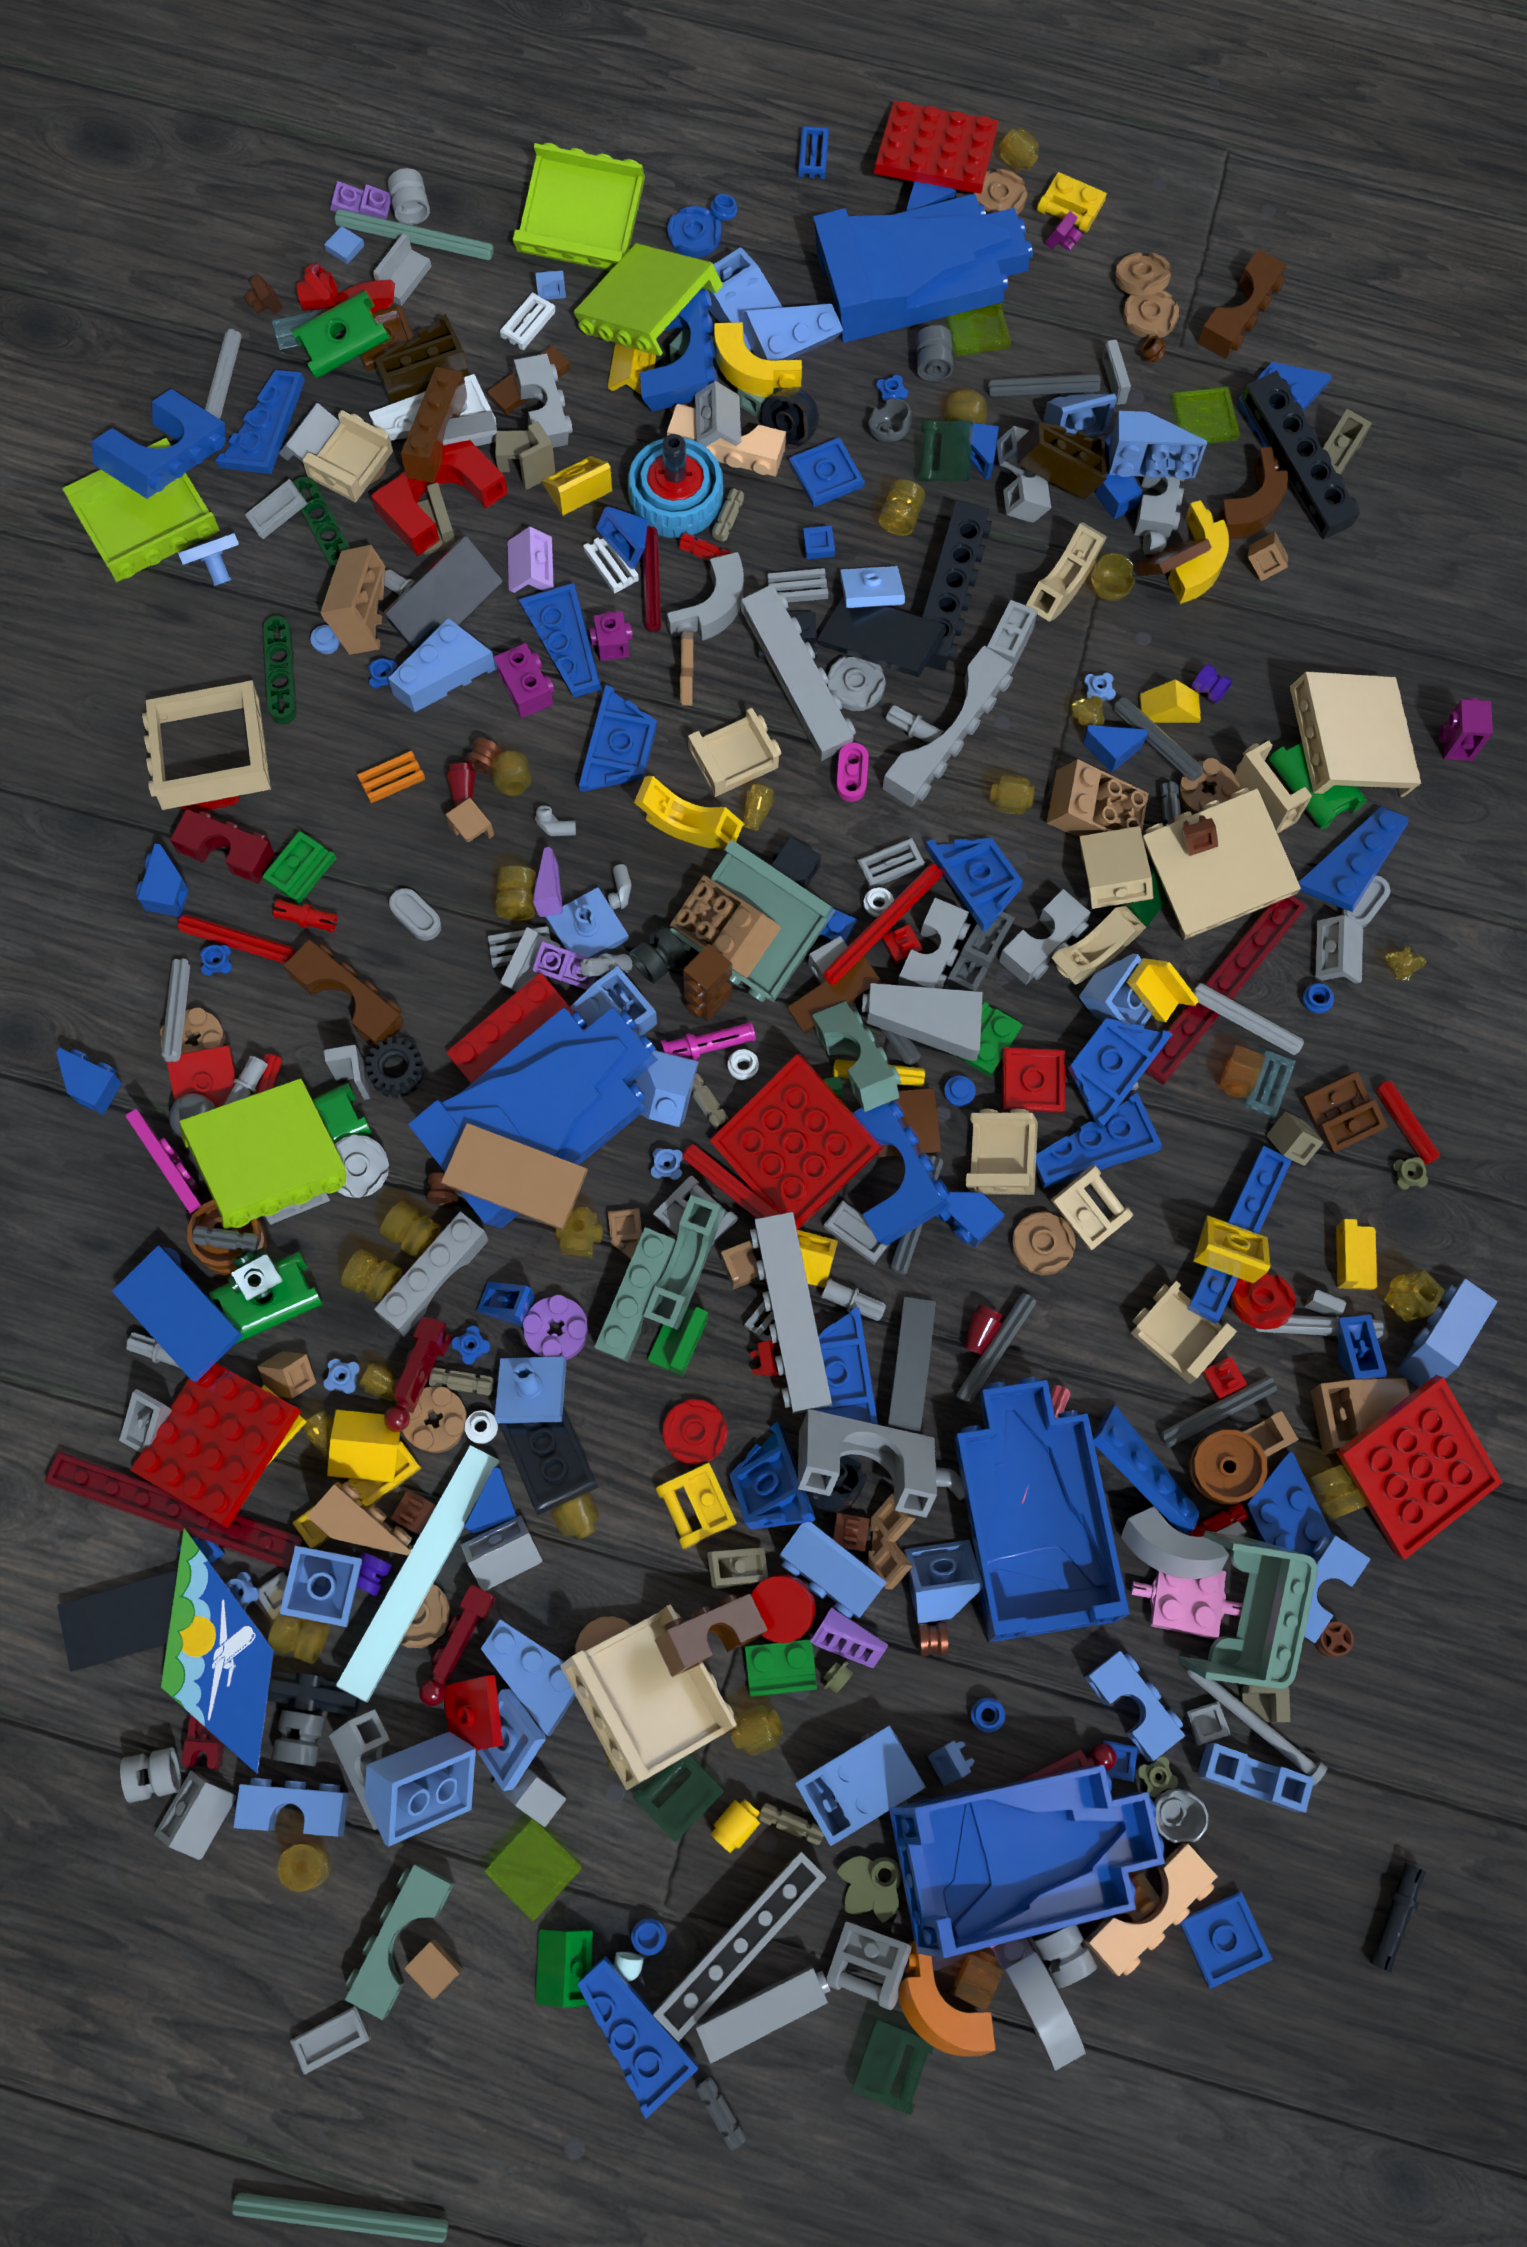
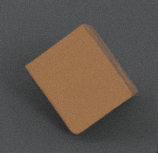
M1276 532L1249 546L1248 558L1261 581L1288 568V554Z
M471 798L446 814L449 828L456 836L460 834L466 842H470L483 832L489 839L494 836L492 824Z
M751 1241L721 1252V1262L733 1290L760 1279Z
M282 1351L257 1366L263 1384L278 1397L293 1399L316 1384L307 1354Z
M1282 1411L1243 1432L1250 1435L1261 1445L1266 1457L1299 1440Z
M435 1939L430 1941L404 1968L432 1999L437 1998L463 1971Z

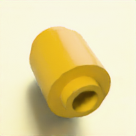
M746 1799L741 1804L734 1800L713 1825L715 1829L710 1835L731 1854L736 1847L739 1849L760 1825V1822L756 1819L760 1812Z

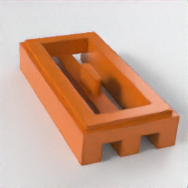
M412 751L357 775L370 803H374L425 780V776ZM415 771L414 774H411V775H409V776H407V777H405V778H402V779H400V780H398V781H396V782H393V781L397 780L398 777L403 776V775H405V774H407V773H409V772ZM393 782L378 790H375L373 792L371 791V789L376 788L382 784Z

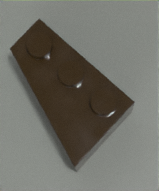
M446 313L439 317V323L427 330L424 327L419 330L418 337L407 344L402 341L375 359L381 384L390 404L426 392L435 367L461 371L464 377L470 376L464 350Z
M1039 421L1017 442V464L1043 477L1045 480L1064 488L1069 493L1085 499L1107 480L1105 437L1100 435L1095 439L1086 437V433L1083 431L1073 434L1067 432L1066 427Z

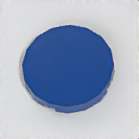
M690 206L681 209L680 213L670 218L667 226L668 240L672 248L681 255L692 258L704 257L712 253L719 246L722 238L720 220L716 219L711 211L704 207Z

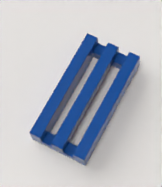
M802 126L798 177H804V174H809V178H814L815 174L820 175V179H825L829 128ZM807 134H812L810 166L805 165ZM818 135H823L821 166H815Z

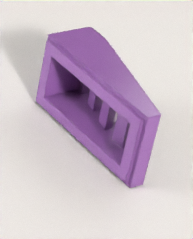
M550 847L544 848L533 897V903L540 917L561 914L563 911L559 867L554 852Z
M833 1608L830 1609L810 1641L822 1649L870 1668H874L888 1647V1644ZM866 1648L873 1650V1652L870 1654L866 1651Z

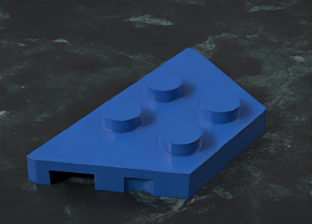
M1272 362L1256 380L1277 370L1280 377L1287 381L1290 394L1294 401L1301 405L1304 412L1330 383L1332 376L1323 372ZM1241 395L1237 403L1242 415L1248 419V425L1252 432H1257L1262 441L1261 447H1269L1241 400ZM1270 405L1274 409H1279L1276 405Z
M608 685L604 689L579 783V791L582 792L644 779L657 729V720L647 713L641 712L630 700L625 701Z
M982 838L974 841L954 839V844L936 845V840L926 842V850L937 866L942 869L944 876L980 928L986 931L1022 889L1023 880L993 838Z
M1106 1018L1070 1064L1068 1070L1098 1127L1102 1128L1172 1036L1169 1031H1153L1144 1029L1145 1026L1137 1024L1126 1025L1121 1021Z
M854 1308L849 1314L824 1329L818 1335L832 1407L815 1411L878 1425L860 1308Z
M779 1422L774 1423L770 1427L773 1434L762 1447L756 1444L750 1450L746 1459L739 1463L729 1475L744 1523L751 1530L806 1523L815 1520L806 1491L798 1489V1468L784 1428Z
M1293 1452L1286 1454L1282 1458L1279 1465L1264 1481L1263 1487L1244 1506L1260 1541L1301 1552L1313 1559L1316 1556L1313 1550L1318 1541L1323 1536L1328 1538L1331 1533Z

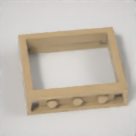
M253 680L146 700L147 713H143L142 717L145 729L149 732V735H145L144 740L148 753H151V757L146 758L149 774L153 776V780L149 781L148 784L151 796L157 797L162 810L271 790L260 701ZM244 708L251 765L166 781L160 723Z

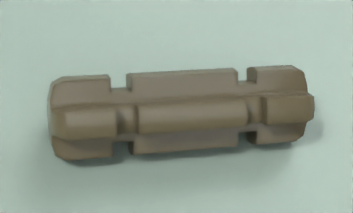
M735 488L729 491L728 500L725 501L718 516V523H715L712 530V537L721 542L727 540L730 533L729 530L732 528L738 515V508L741 507L744 501V493Z
M696 1072L692 1088L693 1098L704 1114L709 1116L712 1126L715 1129H719L729 1122L728 1116L723 1109H719L720 1104L707 1085L704 1086L703 1079Z
M432 1368L429 1376V1385L431 1387H443L444 1385L449 1390L473 1393V1390H476L477 1394L488 1396L492 1393L494 1380L491 1376L480 1375V1378H477L476 1374L454 1370L446 1373V1369Z
M764 1803L759 1814L761 1822L769 1825L773 1823L776 1825V1828L799 1838H802V1836L806 1837V1841L815 1845L821 1843L824 1834L818 1824L812 1823L811 1825L807 1823L808 1820L785 1810H782V1812L778 1811V1807L768 1803Z

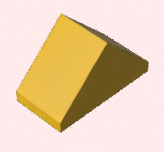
M1176 679L1143 692L1139 696L1140 710L1154 723H1200L1199 693Z

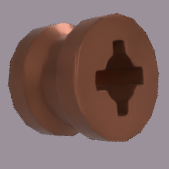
M475 738L472 744L473 751L467 754L465 762L472 764L473 769L480 773L492 774L495 767L494 761L499 759L502 750L488 739Z
M445 1173L429 1174L428 1183L431 1186L430 1191L426 1195V1201L435 1205H456L458 1203L456 1190L441 1183Z
M946 1621L938 1622L936 1625L918 1624L920 1657L928 1656L930 1653L935 1652L940 1656L948 1655Z
M1331 1622L1328 1623L1314 1644L1322 1655L1337 1657L1347 1654L1352 1649L1354 1636L1346 1624Z

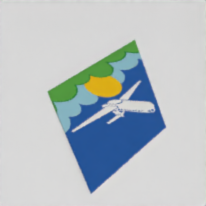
M184 1528L161 1688L253 1771L258 1773L274 1650Z

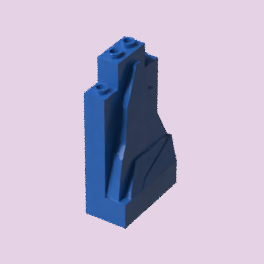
M975 194L894 215L848 216L846 208L813 216L816 254L822 274H827L835 301L836 315L843 328V332L840 334L843 343L1004 302V290L1008 289L1007 276L1028 271L1029 258H1033L1031 242L1029 240L1026 241L1024 237V221L1022 218L1018 219L1015 207L986 215L983 204H978Z
M564 1007L460 1094L444 1102L435 1101L408 1125L444 1172L448 1168L466 1123L580 1165L648 1109L642 1101L646 1096L635 1083L629 1084L658 1060L652 1053L656 1048L645 1034L641 1037L637 1035L633 1030L637 1024L625 1010L620 1013L612 1007L587 1029H584L588 1026V1023L579 1012L575 1011L572 1014ZM461 1192L484 1224L502 1229L519 1215L516 1212Z
M1037 1377L1020 1379L1017 1385L1006 1386L1005 1382H995L986 1385V1389L982 1390L979 1396L985 1429L981 1430L979 1425L962 1428L961 1433L956 1435L954 1442L975 1549L976 1563L983 1582V1588L979 1591V1598L987 1642L1119 1622L1129 1615V1609L1088 1414L1078 1415L1076 1410L1066 1411L1058 1414L1059 1418L1055 1419L1048 1381H1038ZM1025 1492H1026V1496H1025L1024 1502L1021 1504V1502H1022V1500H1023V1497H1024V1495H1025Z
M1089 1765L979 1791H964L889 1808L917 1954L948 1958L1136 1910L1134 1902L1136 1896L1135 1887L1129 1879L1128 1873L1165 1864L1163 1858L1164 1844L1157 1831L1155 1822L1156 1808L1150 1799L1149 1792H1131L1111 1797L1112 1783L1109 1774L1105 1770V1766Z

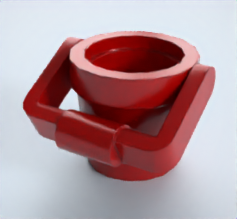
M319 263L310 264L305 269V280L297 282V293L303 310H323L335 307L338 299V285L330 271L326 272Z

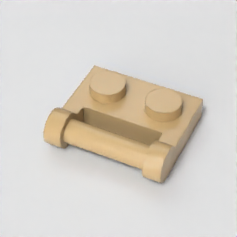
M1095 1164L1085 1169L1077 1179L1051 1199L1054 1206L1090 1250H1093L1133 1216L1127 1206L1123 1207L1099 1176L1101 1172ZM1091 1184L1114 1214L1110 1220L1105 1217L1084 1190L1087 1185Z

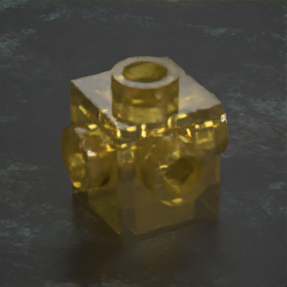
M574 1207L564 1230L556 1228V1238L561 1239L562 1255L594 1258L595 1243H601L603 1224L598 1223L597 1213H592L591 1209Z
M1423 1269L1409 1274H1400L1395 1277L1390 1283V1290L1385 1301L1395 1310L1398 1316L1402 1317L1405 1321L1432 1315L1445 1290Z

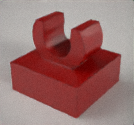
M910 924L882 937V942L895 966L906 962L911 950L923 953V948Z
M768 1340L758 1343L759 1350L752 1351L750 1357L760 1358L761 1367L753 1369L752 1373L777 1378L786 1376H779L775 1356L781 1355L779 1342L772 1343V1341Z
M1232 1356L1205 1369L1201 1373L1216 1401L1247 1386Z

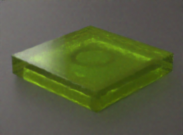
M1001 303L946 317L952 334L956 356L1010 348L1011 339Z
M1229 387L1176 392L1173 394L1172 401L1178 427L1206 440L1207 444L1238 440L1240 433Z
M532 1819L484 1872L534 1922L583 1867L537 1821Z

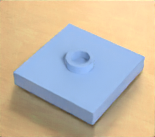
M898 566L840 570L846 607L905 604V593Z

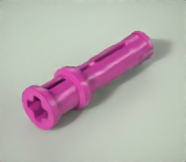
M747 1022L746 1024L699 1036L688 1033L685 1034V1038L669 1042L661 1040L660 1046L662 1052L697 1060V1058H700V1054L749 1041H756L752 1023ZM736 1035L735 1037L728 1038V1039H724V1040H720V1041H716V1042H713V1043H712L713 1040H717V1039H720V1038H724V1037ZM685 1048L684 1050L673 1053L674 1050Z

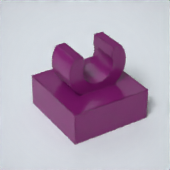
M1069 211L1044 243L1053 250L1060 242L1064 249L1070 251L1082 236L1078 229L1072 227L1078 217Z

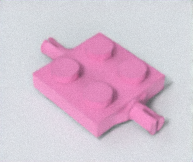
M1157 1570L1156 1578L1152 1585L1132 1581V1589L1130 1590L1131 1595L1150 1598L1152 1608L1151 1627L1214 1640L1219 1638L1220 1623L1224 1613L1240 1617L1243 1606L1242 1603L1226 1600L1224 1592L1226 1571L1207 1578L1187 1579L1171 1576Z

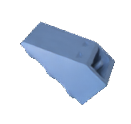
M741 247L713 264L723 286L717 293L709 292L711 306L708 307V310L720 323H740L739 318L746 310L783 308L759 266ZM743 331L744 343L749 351H752V348Z
M1118 411L1109 443V475H1119L1121 477L1147 476L1149 478L1171 477L1181 480L1195 478L1207 446V441L1149 412Z
M618 966L592 984L571 1006L574 1012L578 1011L588 1023L587 1028L612 1007L620 1013L625 1010L637 1024L633 1030L639 1037L657 1025L656 1011Z
M891 1726L886 1727L795 1783L830 1846L889 1811V1808L897 1806L926 1788Z

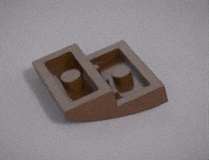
M1358 1071L1351 1072L1299 1097L1311 1122L1331 1153H1336L1388 1127L1376 1099L1369 1098Z
M934 1088L898 1091L900 1098L895 1100L899 1103L905 1114L901 1119L906 1127L910 1125L917 1134L920 1142L916 1145L921 1154L924 1152H941ZM882 1145L884 1148L877 1154L878 1157L902 1155L896 1147L891 1145Z

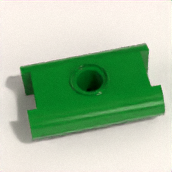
M366 290L292 330L294 338L301 346L305 345L312 359L307 364L316 379L391 339L382 323L377 324L370 310L375 305ZM346 330V334L342 339H336L338 332Z
M1302 742L1289 750L1282 746L1268 760L1293 794L1304 787L1307 788L1312 798L1305 809L1321 830L1328 828L1335 816L1347 809L1352 814L1367 801L1357 786L1334 785L1324 794L1313 793Z
M345 1083L312 1098L333 1144L342 1137L353 1134L372 1135L365 1117L358 1120L350 1102L355 1101L356 1098L349 1083Z
M300 1251L273 1262L281 1275L282 1282L272 1287L271 1293H273V1296L267 1303L262 1304L260 1299H255L254 1297L247 1301L242 1292L236 1295L230 1283L209 1291L211 1300L218 1308L222 1307L227 1318L243 1334L234 1345L323 1305L321 1296L314 1287L309 1288L302 1272L308 1266Z

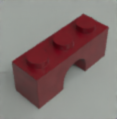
M186 809L170 839L177 853L205 863L207 857L214 849L219 847L230 848V853L225 863L231 874L258 885L275 854L269 840L265 836L253 832L252 835L243 832L240 827L231 822L223 824L215 821L211 815L203 811L195 813Z

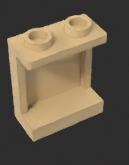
M341 410L338 414L340 425L318 455L315 456L308 452L302 461L307 477L356 503L392 454L393 449L389 434L379 426L373 427L364 422L358 415H350Z
M753 708L746 710V717L704 737L701 736L699 731L688 735V749L715 797L778 768L779 756L781 755L780 747L775 739L770 740L766 733L768 729L765 720L761 715L757 716Z
M1267 741L1260 746L1258 743L1253 744L1244 751V757L1237 765V771L1234 776L1240 784V790L1248 788L1250 792L1258 788L1278 834L1299 820L1312 795L1306 787L1292 795L1288 793L1265 762L1273 746L1270 741Z
M1140 826L1080 836L1081 856L1085 865L1092 909L1153 899L1152 876Z
M982 1109L979 1113H971L970 1120L973 1123L971 1173L966 1175V1186L969 1191L983 1194L1034 1195L1038 1122L1034 1114L1029 1113L1026 1109H1012L1010 1113H998L997 1110Z
M1176 1281L1170 1288L1164 1284L1153 1297L1157 1302L1150 1311L1144 1307L1132 1322L1137 1326L1130 1334L1186 1382L1191 1384L1237 1331L1228 1323L1224 1326H1221L1218 1322L1214 1324L1187 1310L1191 1299L1179 1290L1181 1284Z

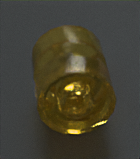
M899 479L893 481L887 493L886 502L883 504L878 521L880 526L891 534L898 536L910 535L914 531L918 520V513L921 511L926 494L918 484L909 480Z
M507 866L499 869L497 875V890L499 893L496 895V915L513 921L528 920L535 916L533 894L537 882V873L534 870L522 866Z
M403 1200L397 1203L388 1213L379 1233L394 1245L401 1243V1249L417 1260L436 1240L441 1226L426 1215L420 1218L419 1211Z
M358 1249L349 1260L343 1272L341 1285L357 1294L365 1291L367 1299L379 1304L399 1282L402 1269L386 1260L378 1263L376 1255L366 1250Z
M1343 1464L1310 1478L1317 1495L1324 1496L1325 1498L1322 1506L1329 1521L1368 1506Z
M278 1614L270 1631L268 1643L273 1650L284 1654L293 1651L294 1658L314 1664L324 1648L330 1624Z
M305 1843L293 1845L285 1850L279 1859L277 1866L278 1878L283 1886L294 1892L316 1889L324 1884L329 1877L331 1858L327 1850L319 1844Z

